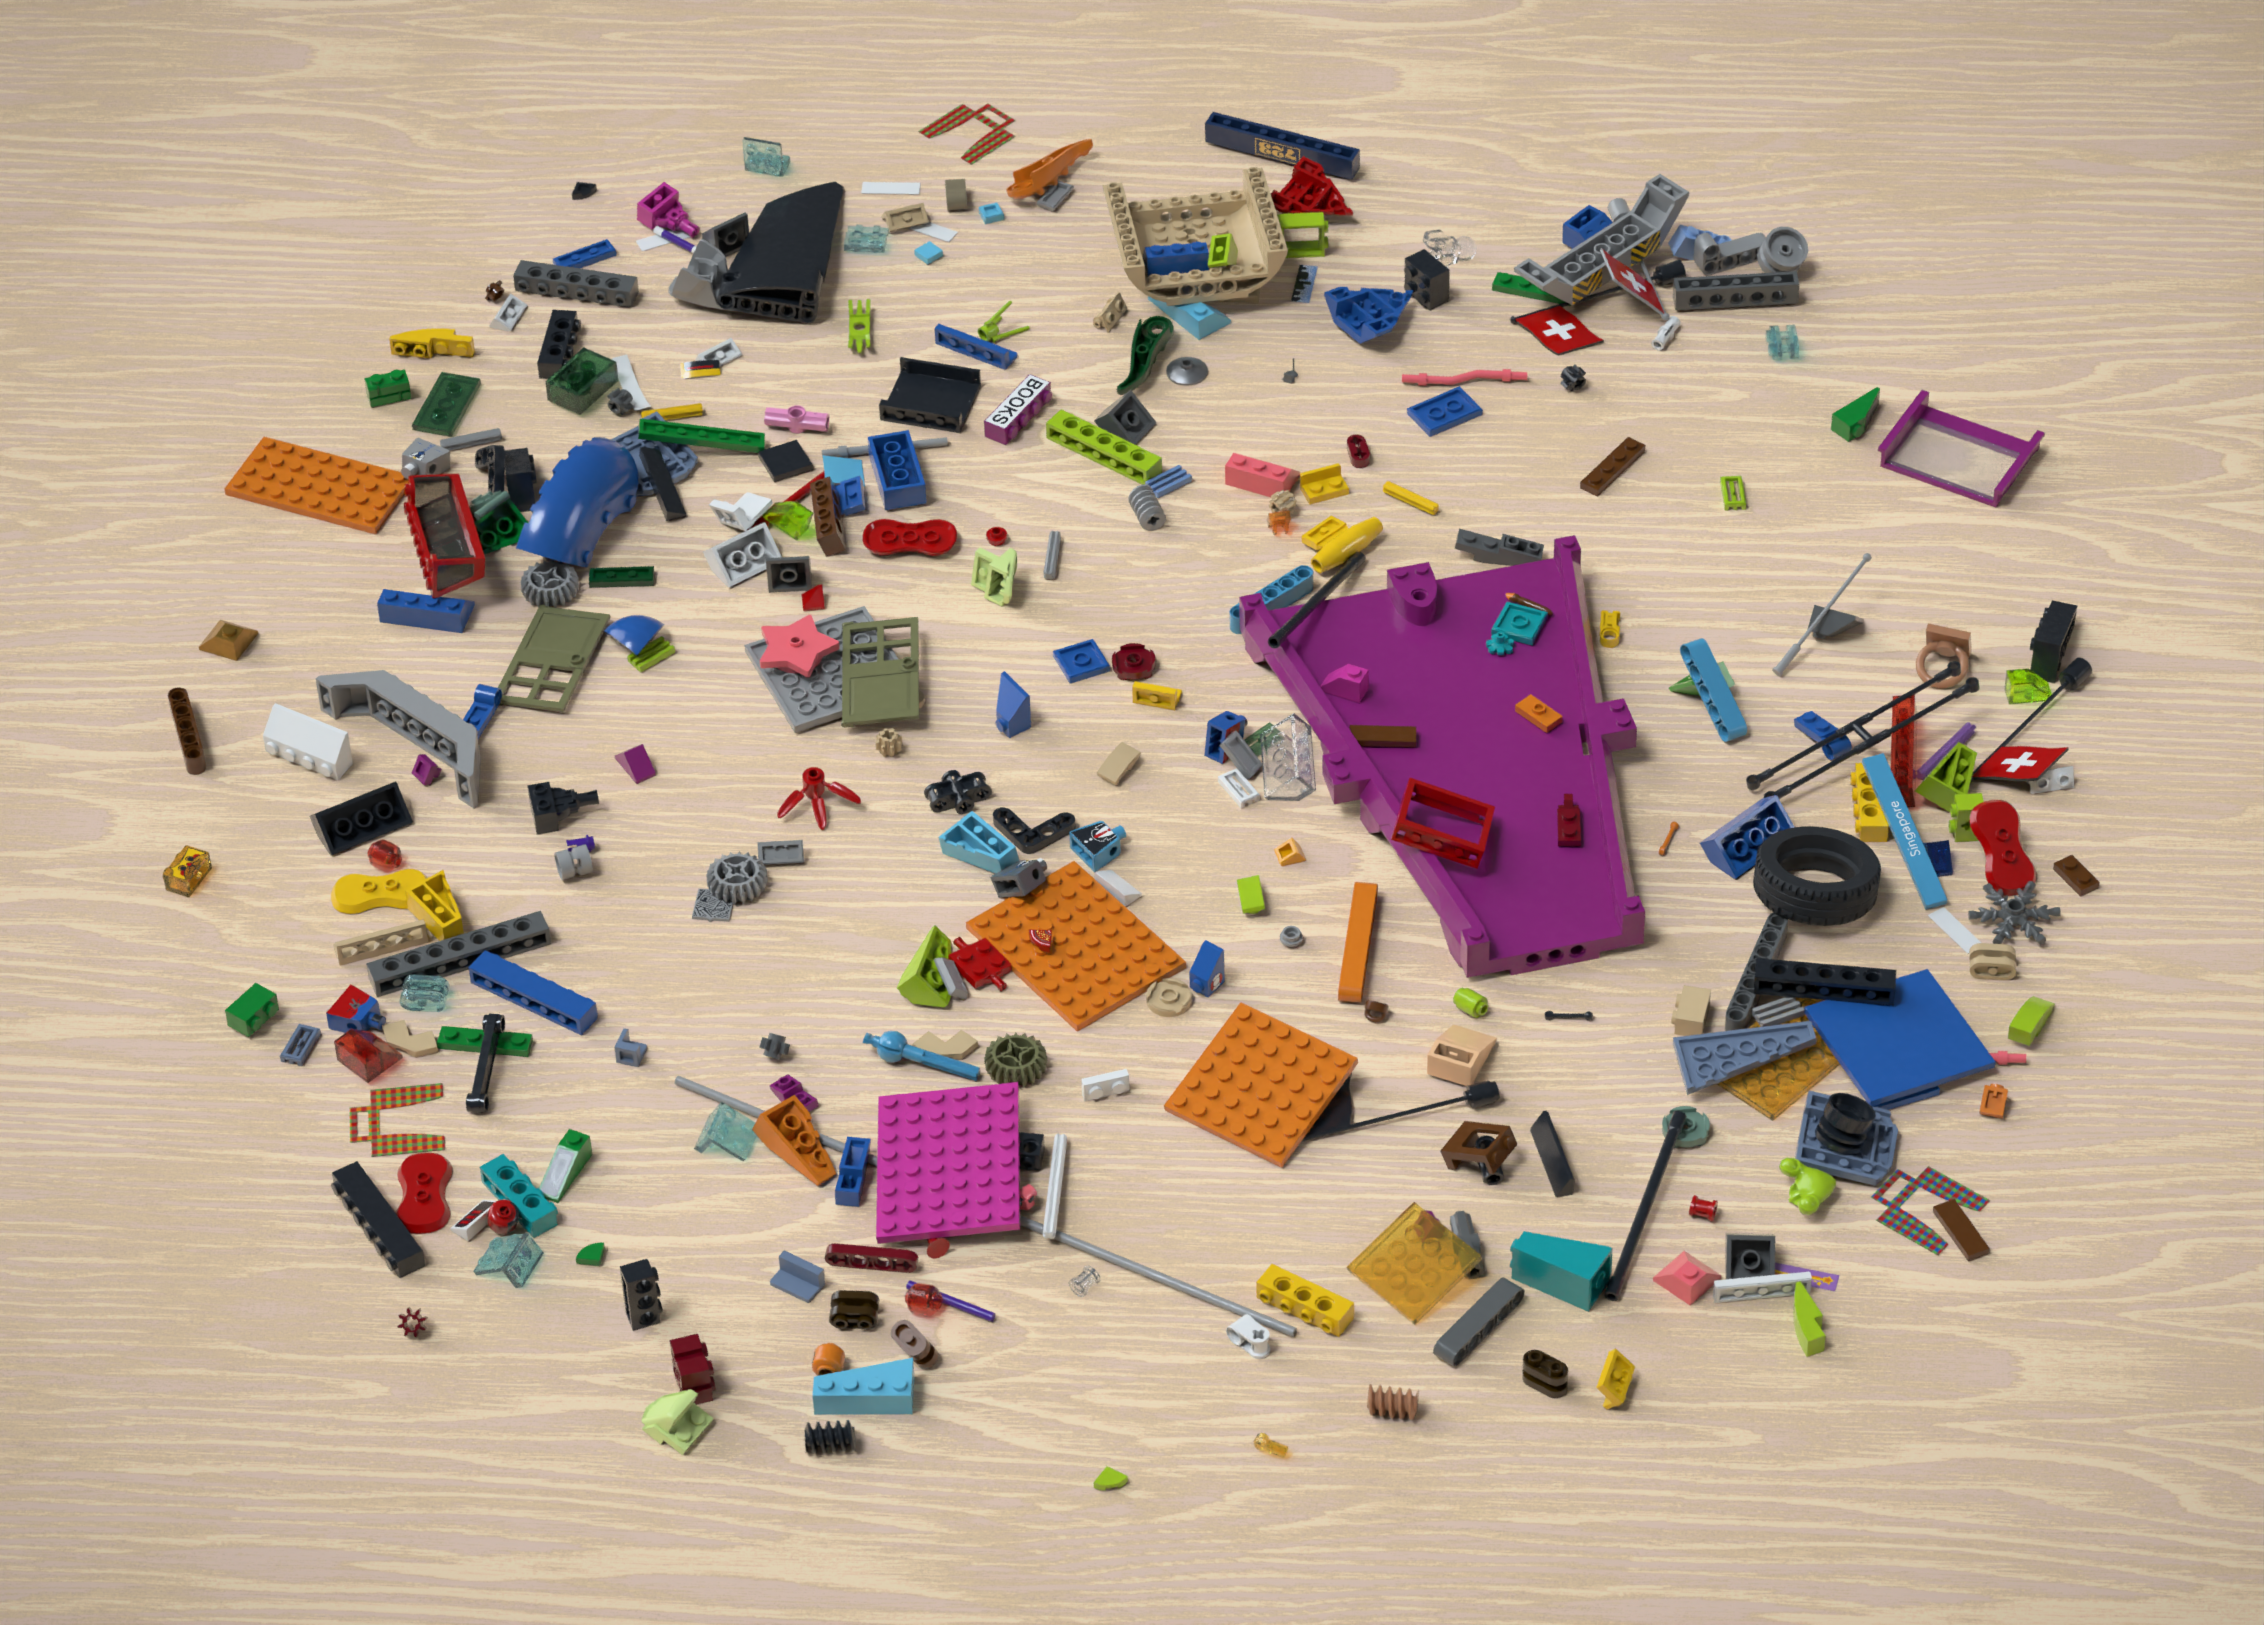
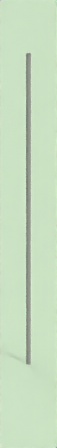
M677 1076L675 1079V1084L754 1117L758 1118L761 1113L765 1112L762 1109L684 1077ZM819 1133L821 1144L843 1153L845 1143ZM869 1153L868 1163L877 1167V1156ZM1020 1215L1021 1226L1043 1234V1224ZM1056 1230V1237L1054 1239L1240 1316L1248 1314L1256 1322L1294 1337L1296 1335V1327Z

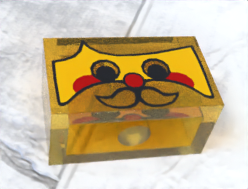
M185 845L181 852L177 853L171 865L163 872L165 889L189 898L212 869L209 852Z

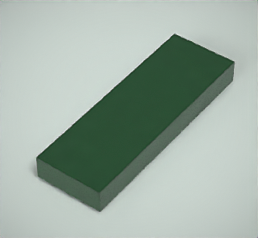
M654 566L590 568L589 588L654 586Z

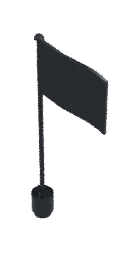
M1351 1072L1302 1141L1465 1101L1467 1105L1470 1104L1472 1108L1495 1103V1100L1500 1099L1499 1089L1495 1081L1490 1082L1487 1080L1467 1085V1091H1463L1464 1096L1351 1124Z

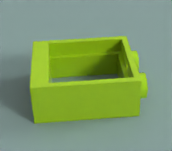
M1323 212L1277 214L1283 236L1284 229L1318 228V240L1285 241L1288 249L1286 258L1325 257V249L1328 248V236H1325V233H1328V220L1324 221Z

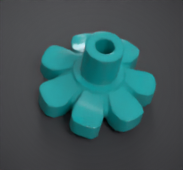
M1503 632L1493 634L1491 640L1486 641V647L1491 654L1497 652V655H1504V651L1507 654L1513 652L1514 640L1508 639V636Z

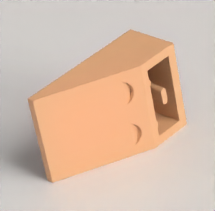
M1453 1024L1435 1040L1427 1055V1074L1464 1086L1473 1084L1497 1041V1037Z

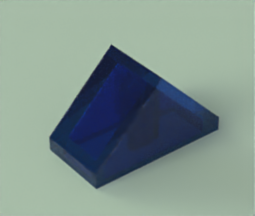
M1949 840L1924 842L1923 845L1937 877L1953 875Z

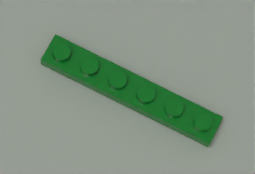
M648 419L639 420L638 439L758 453V451L765 448V433Z

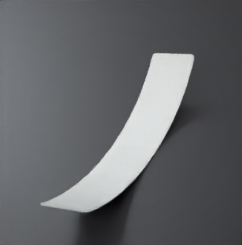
M628 355L612 358L622 389L629 391L633 397V400L630 402L633 405V409L640 410L651 407L637 383Z

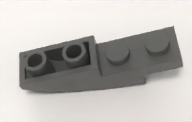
M1459 528L1454 549L1474 554V561L1510 566L1540 561L1544 545L1502 534L1500 540Z

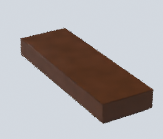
M1350 725L1349 728L1360 746L1416 748V726Z
M1955 1199L1933 1206V1213L1967 1261L1989 1254V1246Z

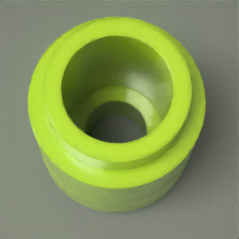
M1470 988L1458 989L1453 997V1003L1456 1004V1007L1474 1018L1483 1016L1488 1010L1487 998Z

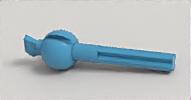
M898 1031L884 1032L881 1037L866 1033L862 1042L876 1047L878 1055L886 1062L894 1063L901 1061L902 1058H906L977 1081L980 1075V1067L909 1045L906 1037Z

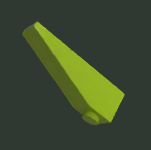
M936 925L931 928L905 969L897 989L912 1004L945 1008L950 1001L951 995L947 991L934 959H948V955L951 954V940Z

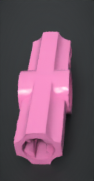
M799 405L791 406L788 409L766 407L764 424L788 427L792 433H802L806 429L827 432L830 417L828 413L806 411L804 407Z

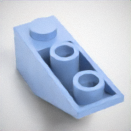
M1679 225L1668 244L1674 256L1694 260V242L1700 234L1709 233L1717 244L1728 242L1732 239L1726 235L1714 234L1711 231H1702L1692 226Z

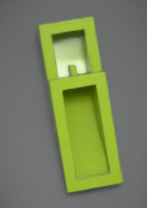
M2035 996L2029 998L2009 1025L2008 1039L2030 1046L2034 1037H2038L2055 1007V1003Z
M1801 1281L1796 1282L1793 1322L1799 1344L1806 1357L1824 1351L1826 1335L1822 1331L1823 1314Z

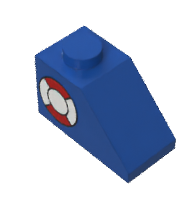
M1207 940L1202 943L1189 972L1190 988L1196 993L1209 997L1225 982L1224 949Z

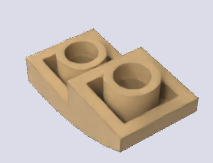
M1121 742L1101 765L1097 775L1117 786L1127 770L1130 771L1141 752Z

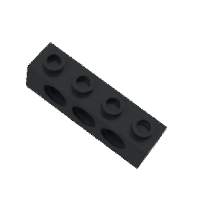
M552 310L537 362L539 379L556 380V377H558V380H562L559 374L563 373L565 369L566 372H569L567 367H570L569 359L573 358V345L577 344V332L581 330V320L577 317V311Z

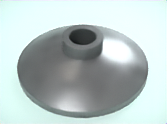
M1181 357L1168 364L1166 374L1168 379L1175 384L1191 386L1202 382L1206 378L1208 368L1200 359Z

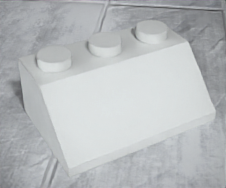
M765 522L703 551L712 572L728 588L766 570V558L782 557Z

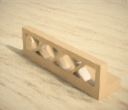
M422 919L335 942L333 946L341 966L428 943L425 921Z

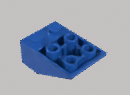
M1588 205L1563 223L1562 243L1575 248L1613 222L1604 212Z

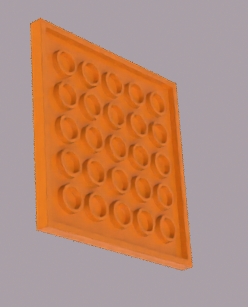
M1240 1002L1164 1104V1109L1282 1168L1357 1066L1358 1058Z

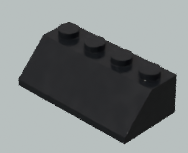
M396 781L309 816L318 838L331 856L413 823Z

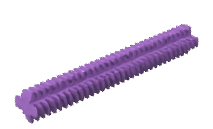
M1967 722L1916 771L1917 779L1921 778L1924 780L1958 742L1964 744L1975 733L1976 726Z

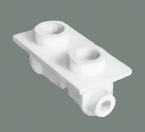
M2073 766L2050 769L2039 780L2026 781L2027 784H2030V794L2074 788Z

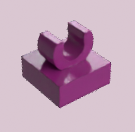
M419 754L412 774L423 785H431L433 777H439L442 769L437 768L438 765L426 754Z

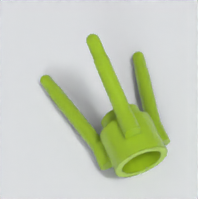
M1010 300L986 321L983 326L978 328L977 332L982 340H992L995 343L999 339L1029 330L1030 327L1025 326L999 335L997 334L999 332L997 323L1002 319L1000 315L1012 304Z

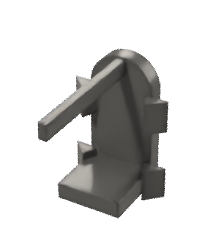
M1294 358L1293 370L1284 373L1282 378L1283 382L1290 384L1298 376L1294 370Z

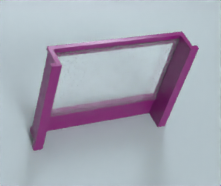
M1921 390L1878 447V451L1881 452L1880 467L1997 508L1998 503L2034 453L2039 450L2040 442L2044 438L2045 432L2037 430L2029 442L1929 407V392Z

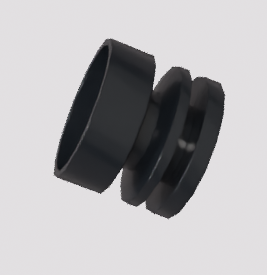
M1848 1093L1832 1094L1824 1108V1115L1820 1118L1819 1124L1815 1129V1136L1825 1147L1835 1152L1849 1155L1857 1154L1863 1148L1867 1132L1871 1129L1875 1120L1876 1112L1870 1104L1857 1096Z

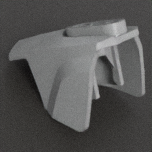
M701 239L693 253L688 268H681L678 276L675 277L669 286V294L690 303L723 309L717 304L722 275L728 271L726 257L718 248L705 239Z

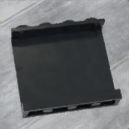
M900 357L901 372L888 400L881 399L879 403L880 420L960 433L981 387L980 369Z

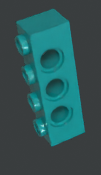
M502 1154L480 1166L482 1183L498 1200L506 1199L512 1201L519 1210L518 1222L533 1238L558 1225L556 1217L558 1210L554 1203L548 1202L545 1199L541 1189L535 1188L532 1185L530 1178L519 1171L517 1164L513 1160H509Z

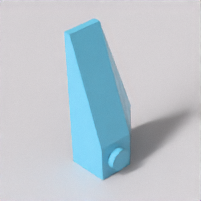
M1148 296V300L1198 340L1231 323V320L1218 309L1202 302L1167 306L1166 302L1155 300Z

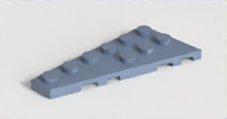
M1811 1021L1673 1037V1046L1687 1095L1816 1044V1036Z

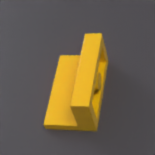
M1134 681L1132 686L1133 703L1175 710L1182 695V690Z

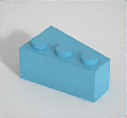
M973 811L938 837L943 854L995 874L1019 861L1016 846Z

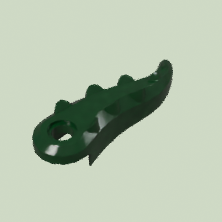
M1153 316L1146 319L1143 323L1141 319L1139 320L1132 340L1129 375L1126 380L1117 386V394L1124 395L1130 390H1135L1149 377L1157 355L1160 351L1165 350L1166 343L1172 338L1174 333L1173 323L1168 318ZM1155 329L1162 330L1159 334H1155L1152 331Z

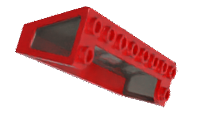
M460 475L408 476V484L404 486L405 497H408V502H404V514L407 515V524L410 526V534L413 536V544L416 547L420 568H423V579H426V589L430 590L432 598H438L484 578L485 556Z

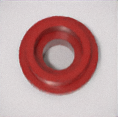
M1001 527L990 528L986 532V539L993 546H1001L1007 539V531Z

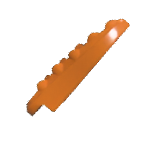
M1085 139L1064 146L1038 161L1014 171V183L1006 189L1008 197L1022 199L1035 193L1044 195V188L1046 186H1056L1058 184L1057 178L1060 175L1068 174V166H1072L1080 156L1088 155L1093 147L1092 139Z

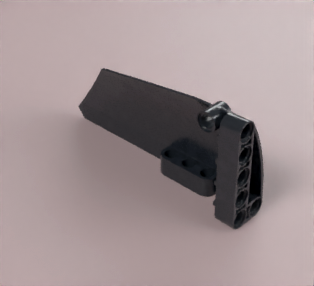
M835 181L796 191L767 203L727 273L722 275L717 298L719 307L726 310L803 323L813 322L817 316L822 282L824 283L844 187Z

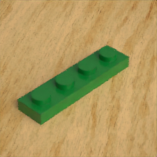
M1497 272L1492 283V291L1557 304L1565 302L1538 288L1522 276Z
M442 1026L437 1040V1048L480 1053L484 1036L483 1029ZM505 1031L500 1033L496 1054L528 1057L533 1042L532 1034Z

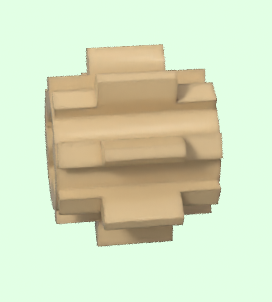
M1282 490L1271 496L1269 508L1277 517L1289 516L1295 512L1294 508L1297 506V500L1293 493H1290L1288 490Z
M885 728L876 735V750H879L880 754L884 757H894L895 754L898 755L899 751L902 750V735H898L895 729Z

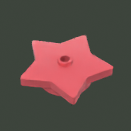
M807 615L789 626H762V636L768 647L760 659V668H778L787 673H800L805 677H810L813 669L821 662L822 657L840 649L839 641L818 632L812 615Z

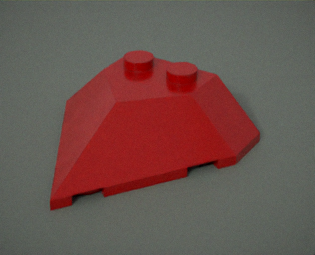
M1304 156L1293 167L1292 178L1280 192L1273 190L1270 193L1275 210L1283 214L1323 212L1326 215L1353 216V211L1351 208H1347L1344 203L1345 199L1332 180L1324 174L1323 167Z

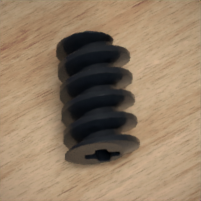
M836 1420L834 1428H832L830 1421H826L825 1428H822L820 1422H816L815 1429H812L810 1422L806 1423V1453L809 1447H811L813 1453H817L819 1446L823 1453H826L829 1445L833 1452L837 1451L838 1445L841 1446L844 1452L847 1450L848 1444H850L853 1451H856L854 1426L852 1427L849 1420H846L844 1427L841 1426L839 1420Z

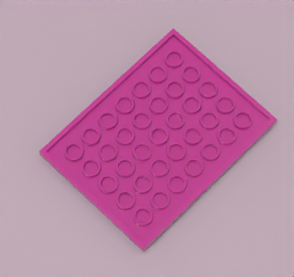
M1018 1082L878 1096L876 1239L878 1244L1020 1230Z

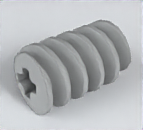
M1139 485L1130 492L1128 500L1140 525L1148 531L1161 528L1166 521V515H1164V511L1151 486Z

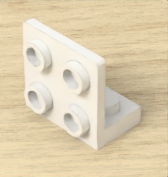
M747 492L734 505L726 501L722 502L714 499L709 506L720 523L746 531L753 526L754 522L762 514L767 512L773 502L769 498Z

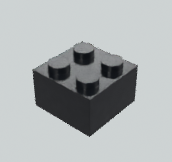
M1425 249L1405 258V291L1413 290L1412 297L1429 311L1449 302L1450 269Z

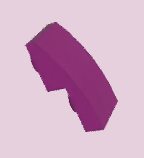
M789 1074L769 1085L771 1091L781 1102L795 1095L809 1112L819 1107L817 1099L805 1092L802 1083Z

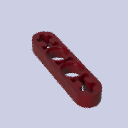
M832 1243L827 1246L824 1259L829 1265L835 1267L911 1273L916 1270L919 1257L915 1252L906 1249ZM855 1255L863 1256L865 1259L857 1258ZM879 1257L886 1258V1259H888L889 1261H883V1260H880V1259H878V1258H879Z

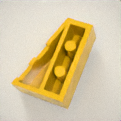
M444 870L405 890L408 910L418 920L424 919L426 928L439 941L464 934L462 917L445 878Z

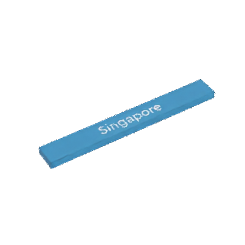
M1884 753L1863 758L1862 765L1925 910L1947 904V897Z

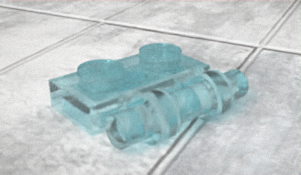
M859 224L848 226V232H846L844 251L884 253L889 228H881L880 225H874V227H863V225Z

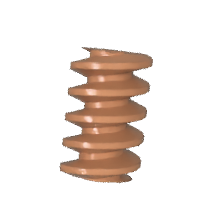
M1372 1384L1369 1385L1367 1408H1369L1371 1416H1374L1378 1409L1380 1417H1384L1388 1410L1390 1418H1394L1398 1411L1400 1419H1404L1406 1413H1408L1409 1419L1414 1420L1418 1410L1419 1389L1416 1395L1413 1396L1411 1388H1408L1406 1395H1403L1401 1387L1398 1388L1396 1394H1393L1391 1386L1388 1387L1386 1393H1383L1382 1385L1378 1386L1376 1392L1373 1391Z

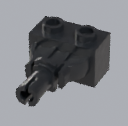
M550 782L527 785L537 835L559 831L558 821L567 818L572 813H578V809L582 806L599 804L597 790L577 794L574 789L551 788Z

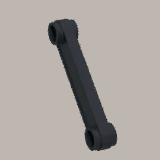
M489 1014L483 1017L482 1027L484 1036L472 1093H468L466 1097V1109L468 1112L483 1113L488 1111L489 1096L487 1093L499 1035L505 1031L504 1015Z

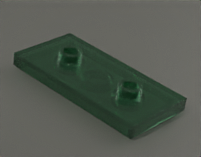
M441 372L412 423V429L452 437L481 385L480 378Z

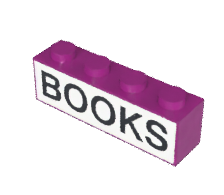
M1029 374L984 420L985 437L1007 445L1039 413L1040 409L1050 402L1052 398L1051 382Z

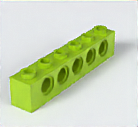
M1062 409L1046 422L1047 439L1139 484L1145 485L1146 481L1162 474V457Z

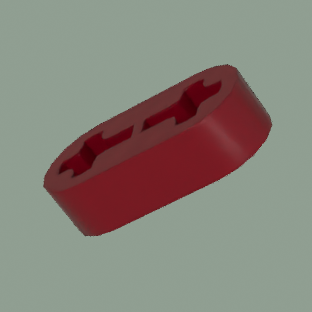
M1358 434L1349 436L1347 439V452L1352 466L1355 468H1366L1370 464V452L1366 439Z

